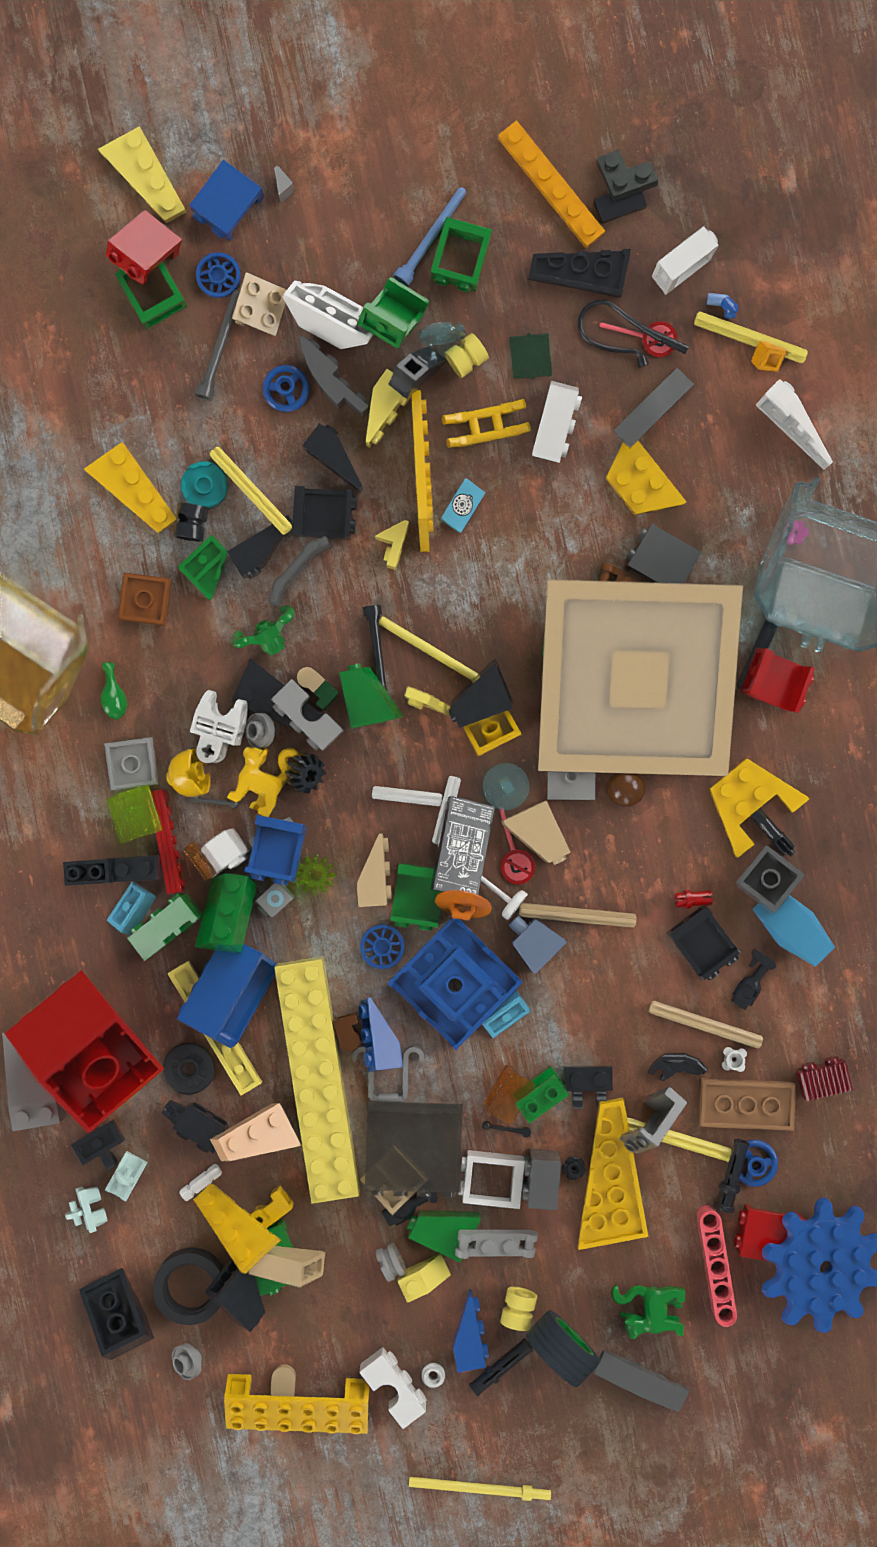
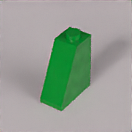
M361 664L346 666L347 671L339 672L351 728H360L403 718L402 712L370 667H361Z
M419 1210L416 1217L412 1215L406 1228L409 1230L408 1238L460 1263L462 1258L455 1256L456 1247L459 1246L458 1232L459 1230H476L481 1221V1216L476 1211Z

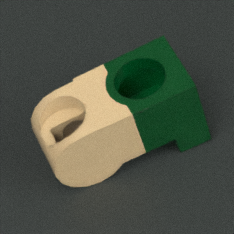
M310 667L302 668L297 674L298 683L302 687L310 689L320 698L316 704L322 710H325L340 694Z

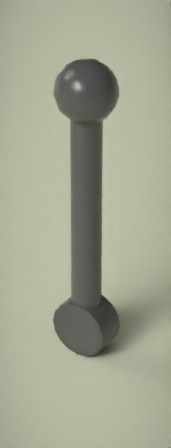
M198 796L189 798L191 804L201 802L226 805L233 809L238 807V802L233 800L224 801L199 798Z

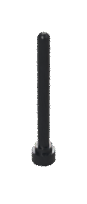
M381 605L362 607L363 617H366V621H369L375 675L387 691L378 622L380 615H382Z

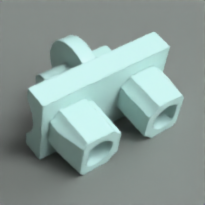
M126 1151L105 1190L127 1201L148 1162Z
M82 1186L75 1188L80 1208L77 1207L76 1201L69 1202L71 1211L65 1213V1218L67 1220L73 1219L75 1226L82 1224L80 1216L83 1215L89 1233L97 1231V1226L108 1221L104 1208L92 1212L89 1204L101 1200L98 1187L84 1189Z

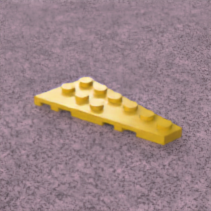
M416 390L411 396L420 552H430L429 532H434L430 463H425V456H429V442H424L423 435H428L427 420H422V414H427L426 399L421 400V390Z
M623 1098L599 1102L578 1250L648 1237L634 1154L627 1150L624 1143L619 1139L622 1134L630 1132Z

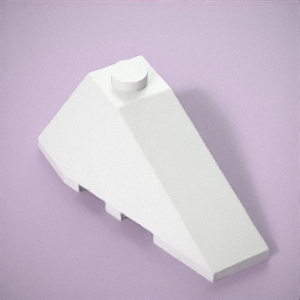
M779 379L759 400L756 406L823 470L826 469L833 461L801 401L794 393V388L788 382H783Z

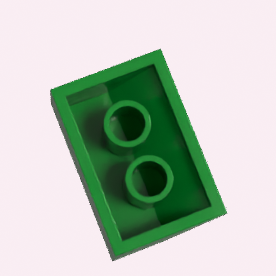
M226 873L211 879L195 947L234 953L242 952L257 884L248 876Z

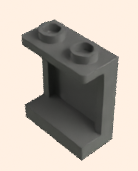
M651 524L648 529L643 528L637 540L640 541L637 549L632 548L628 553L625 561L629 563L626 568L638 572L655 583L684 584L702 552Z
M671 1087L650 1094L644 1101L654 1111L644 1128L640 1127L624 1133L619 1138L630 1152L639 1154L658 1147L687 1104Z

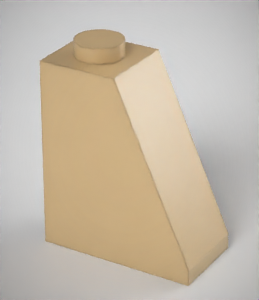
M542 801L501 821L507 830L547 863L553 862L554 865L567 859L565 855L571 853L547 801Z
M274 1246L249 1270V1274L301 1287L323 1276L325 1252Z

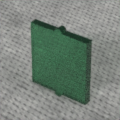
M527 333L525 336L509 338L513 379L530 378L534 380L535 377L552 376L548 333L536 335Z

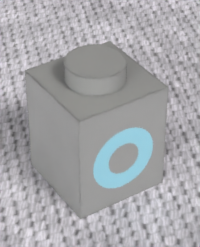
M274 883L256 900L259 903L257 908L264 916L270 915L273 918L295 896L285 885Z

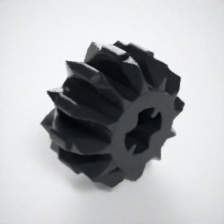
M301 752L300 757L293 755V763H287L290 769L284 772L288 776L286 782L297 792L309 794L311 789L318 790L317 784L324 783L321 777L327 774L323 769L325 764L314 754Z

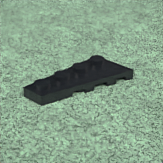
M622 249V251L601 250L600 252L577 251V253L566 254L564 252L533 254L528 280L621 298L631 249Z
M250 659L231 702L236 703L238 699L245 700L247 702V709L256 713H265L272 720L294 729L289 724L292 720L286 714L282 717L273 708L275 703L271 700L285 685ZM304 703L302 714L307 721L314 722L323 716L322 713L309 703Z

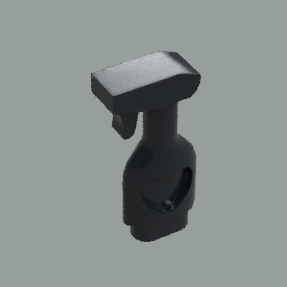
M755 948L751 952L752 960L749 967H754L758 962H760V965L752 976L743 978L732 993L734 996L731 1001L744 1010L748 1006H752L761 992L760 981L767 970L776 968V964L772 959Z
M430 1179L416 1191L424 1189V1193L413 1199L409 1198L393 1215L387 1209L382 1210V1214L389 1227L394 1224L398 1226L409 1220L414 1215L416 1208L425 1202L437 1203V1192Z

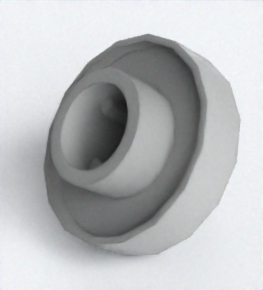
M255 713L248 718L245 733L249 744L256 748H266L273 742L275 727L270 716L265 713Z
M183 1343L174 1348L172 1360L175 1371L185 1380H191L198 1376L201 1372L202 1361L200 1352L188 1343Z

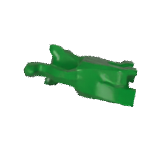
M617 1285L612 1287L611 1298L616 1304L625 1305L630 1303L636 1295L642 1296V1316L620 1312L629 1338L636 1339L644 1332L658 1334L665 1331H674L678 1336H683L684 1325L680 1323V1317L667 1315V1305L682 1308L681 1302H685V1289L683 1287L667 1286L657 1288L655 1286L644 1287L638 1285L632 1286L625 1295H620Z

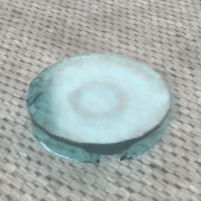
M449 322L428 325L424 328V332L421 329L419 330V343L424 345H442L459 341L466 337L465 325L457 323V326H452V323Z

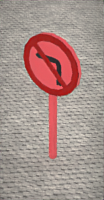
M657 321L648 326L655 331L678 340L676 330L667 322ZM606 323L599 324L602 328L642 337L644 349L654 357H665L674 351L671 347L661 344V342L659 343L645 333Z
M500 807L499 812L502 820H504L506 815L503 807ZM504 827L511 851L502 858L500 864L501 873L509 883L515 885L524 884L534 876L536 869L535 861L527 851L515 850L511 833Z

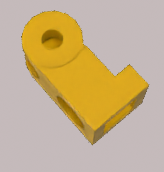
M281 1185L272 1190L270 1195L272 1199L264 1205L256 1206L250 1215L266 1228L293 1208L294 1202Z

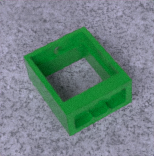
M446 217L431 269V279L436 284L442 286L450 284L457 286V289L463 292H471V290L476 292L491 241L492 229ZM448 235L482 244L473 277L439 268Z
M163 262L158 267L174 295L144 312L126 282L130 279L128 274L121 268L115 273L147 330L188 307Z

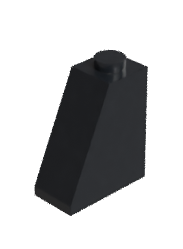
M496 659L492 660L452 700L449 714L453 722L457 721L459 728L513 709V699Z
M231 1258L206 1289L205 1293L234 1322L251 1332L266 1312L255 1276L249 1274V1271L246 1274L242 1273Z

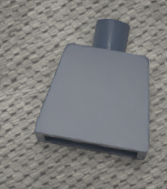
M517 915L508 925L517 934L512 939V944L534 974L567 943L563 937L536 918H533L527 924Z

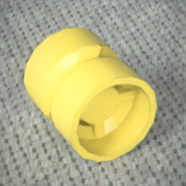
M473 333L463 338L460 346L454 345L444 352L450 366L460 378L473 371V365L480 366L489 359L484 346Z
M509 1287L505 1297L507 1306L503 1307L500 1323L513 1330H530L533 1318L530 1312L535 1310L537 1294L525 1288Z

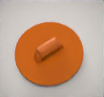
M444 891L435 898L436 905L441 910L451 914L452 918L470 921V918L485 917L492 910L488 900L467 891Z

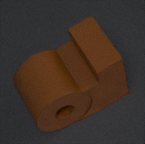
M357 1012L333 1019V1025L340 1046L346 1051H354L360 1044L361 1035L354 1027L359 1022Z

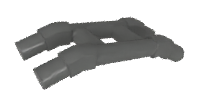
M326 536L307 543L283 574L277 577L273 583L269 599L272 605L280 607L287 588L316 555L331 548Z

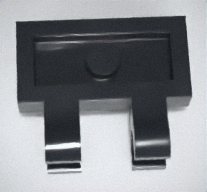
M612 1065L564 1066L565 1087L567 1091H572L573 1109H583L582 1091H595L597 1108L599 1107V1102L607 1101L606 1091H613Z

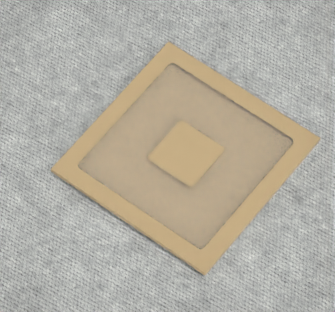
M547 580L538 771L728 776L743 586Z

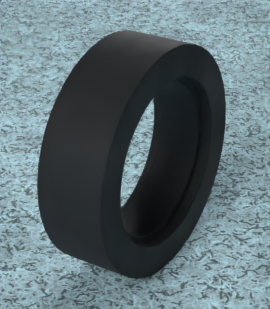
M189 1247L180 1249L165 1259L155 1276L153 1284L154 1300L161 1313L169 1320L182 1325H196L205 1322L220 1307L211 1298L205 1304L198 1307H185L178 1304L172 1298L168 1289V1278L171 1272L182 1265H196L203 1268L213 1282L224 1268L219 1259L209 1251Z

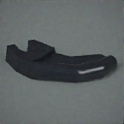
M664 1053L653 1061L648 1073L653 1075L656 1069H661L662 1074L659 1079L665 1081L681 1071L695 1075L705 1074L707 1067L699 1058L687 1053Z

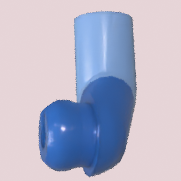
M716 293L707 294L706 305L721 306L725 310L724 317L727 319H734L736 317V312L739 310L738 305L730 296Z

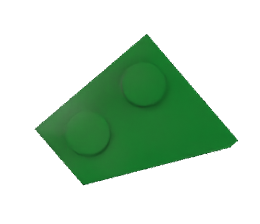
M211 534L178 568L210 601L213 598L228 553Z

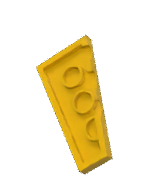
M123 442L84 468L87 473L158 534L178 521Z
M210 1183L193 1199L242 1273L246 1274L280 1241L276 1235L268 1231L264 1225L250 1216L251 1214L238 1206L233 1199L214 1184Z

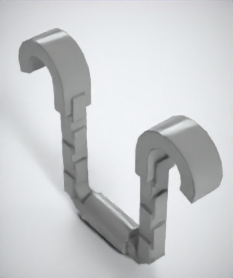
M365 1045L358 1046L354 1050L353 1061L358 1059V1053L366 1052ZM410 1046L404 1052L402 1095L393 1093H379V1095H375L373 1093L374 1071L368 1072V1097L373 1102L398 1103V1101H401L403 1103L408 1098V1055L411 1052H416L419 1054V1060L424 1062V1052L420 1047Z

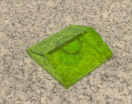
M149 785L128 790L106 799L120 844L162 831Z

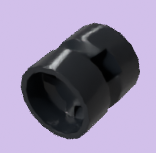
M178 503L176 517L179 521L174 524L173 537L187 541L203 542L205 528L202 525L207 522L209 509L191 503Z

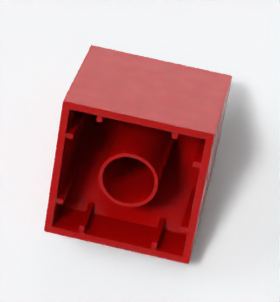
M82 970L69 981L63 983L57 991L30 1013L24 1015L18 1023L4 1033L37 1082L88 1134L164 1070V1067Z

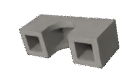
M291 679L271 699L275 703L273 708L282 717L286 714L292 720L289 724L299 734L303 731L309 737L306 741L316 751L319 748L324 751L344 730L326 713L317 721H307L303 717L302 707L310 696Z

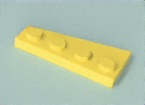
M140 126L98 149L105 159L113 165L118 173L128 181L131 187L141 195L145 202L165 223L186 213L181 200Z

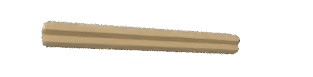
M521 903L519 907V916L527 918L632 928L635 927L637 920L636 914L529 903Z
M652 1001L649 1007L651 1014L755 1048H760L763 1042L761 1035L657 1001Z

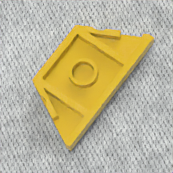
M639 441L630 449L622 443L606 480L634 515L664 510L674 506H683L686 503V500Z

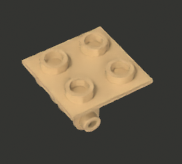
M246 272L232 319H235V323L244 326L247 324L276 336L285 307L283 295L286 289Z

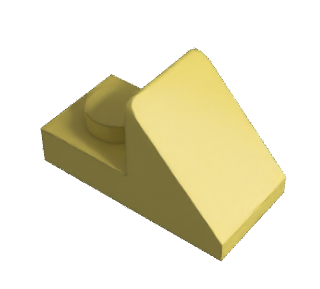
M404 520L375 536L376 540L392 544V547L387 546L384 555V561H387V568L397 569L408 532L409 521Z

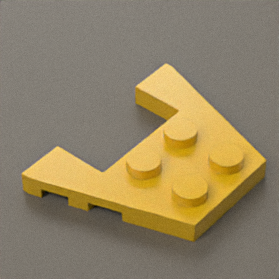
M747 758L728 772V776L722 777L709 788L719 816L724 824L727 837L732 845L733 853L737 858L754 845L739 825L772 797L777 795L791 813L795 812L809 800L806 795Z

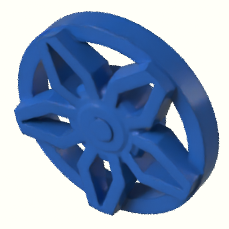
M214 252L206 255L199 262L196 269V280L201 290L208 296L224 298L231 295L234 290H237L241 280V272L237 262L230 255ZM217 258H224L229 261H226L222 265H220V262L217 260ZM211 259H213V261H214L217 265L212 266V264H211ZM208 262L209 270L201 272L204 264ZM232 265L229 270H226L227 266ZM235 268H236V280H235L231 275H229V274H232V272L234 271ZM206 275L209 276V279H203V278H201V277H204V276H206ZM227 280H231L233 285L227 284ZM211 282L210 291L207 290L202 283L209 284ZM215 285H218L219 288L217 289V291H216V293H215V292H214V286H215ZM222 285H224L225 288H229V290L221 292Z

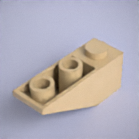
M379 833L357 882L358 907L384 906L388 904L387 900L392 899L391 885H386V876H390V862H385L384 853L389 852L388 838H384L383 833Z

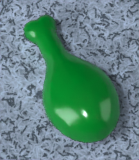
M103 662L102 669L105 672L106 684L100 697L101 705L104 712L110 718L118 720L126 713L127 698L116 682L114 663Z

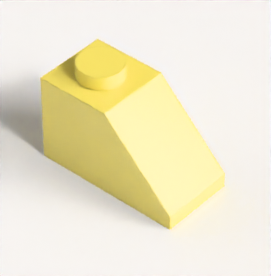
M439 1253L407 1268V1274L403 1276L398 1275L397 1281L408 1303L430 1293L451 1276V1273L442 1254Z

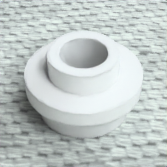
M437 1363L427 1364L422 1370V1381L428 1387H439L445 1380L443 1367ZM432 1371H435L438 1374L434 1378L429 1376V1373Z

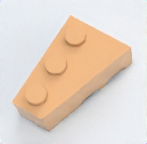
M280 1103L269 1104L210 1139L221 1161H232L301 1146Z

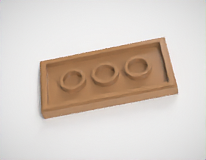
M700 1078L699 1127L794 1131L796 1083Z

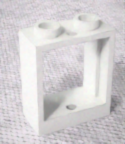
M703 226L658 261L652 278L666 295L712 259L719 246L715 234L710 230L707 231Z
M467 1150V1157H462L461 1171L465 1172L464 1181H459L458 1195H462L463 1203L520 1209L525 1165L524 1156ZM473 1162L513 1166L510 1198L470 1194Z

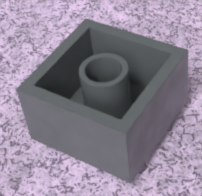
M766 845L736 882V886L774 915L803 880L805 874Z
M529 1149V1156H524V1170L527 1179H523L522 1183L523 1200H527L528 1208L557 1210L561 1160L558 1151Z

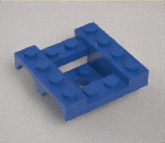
M451 917L390 978L387 984L399 992L413 1006L417 1013L430 1023L456 1051L523 982L460 919ZM457 978L461 980L462 988L459 991L449 989L448 983L451 979Z

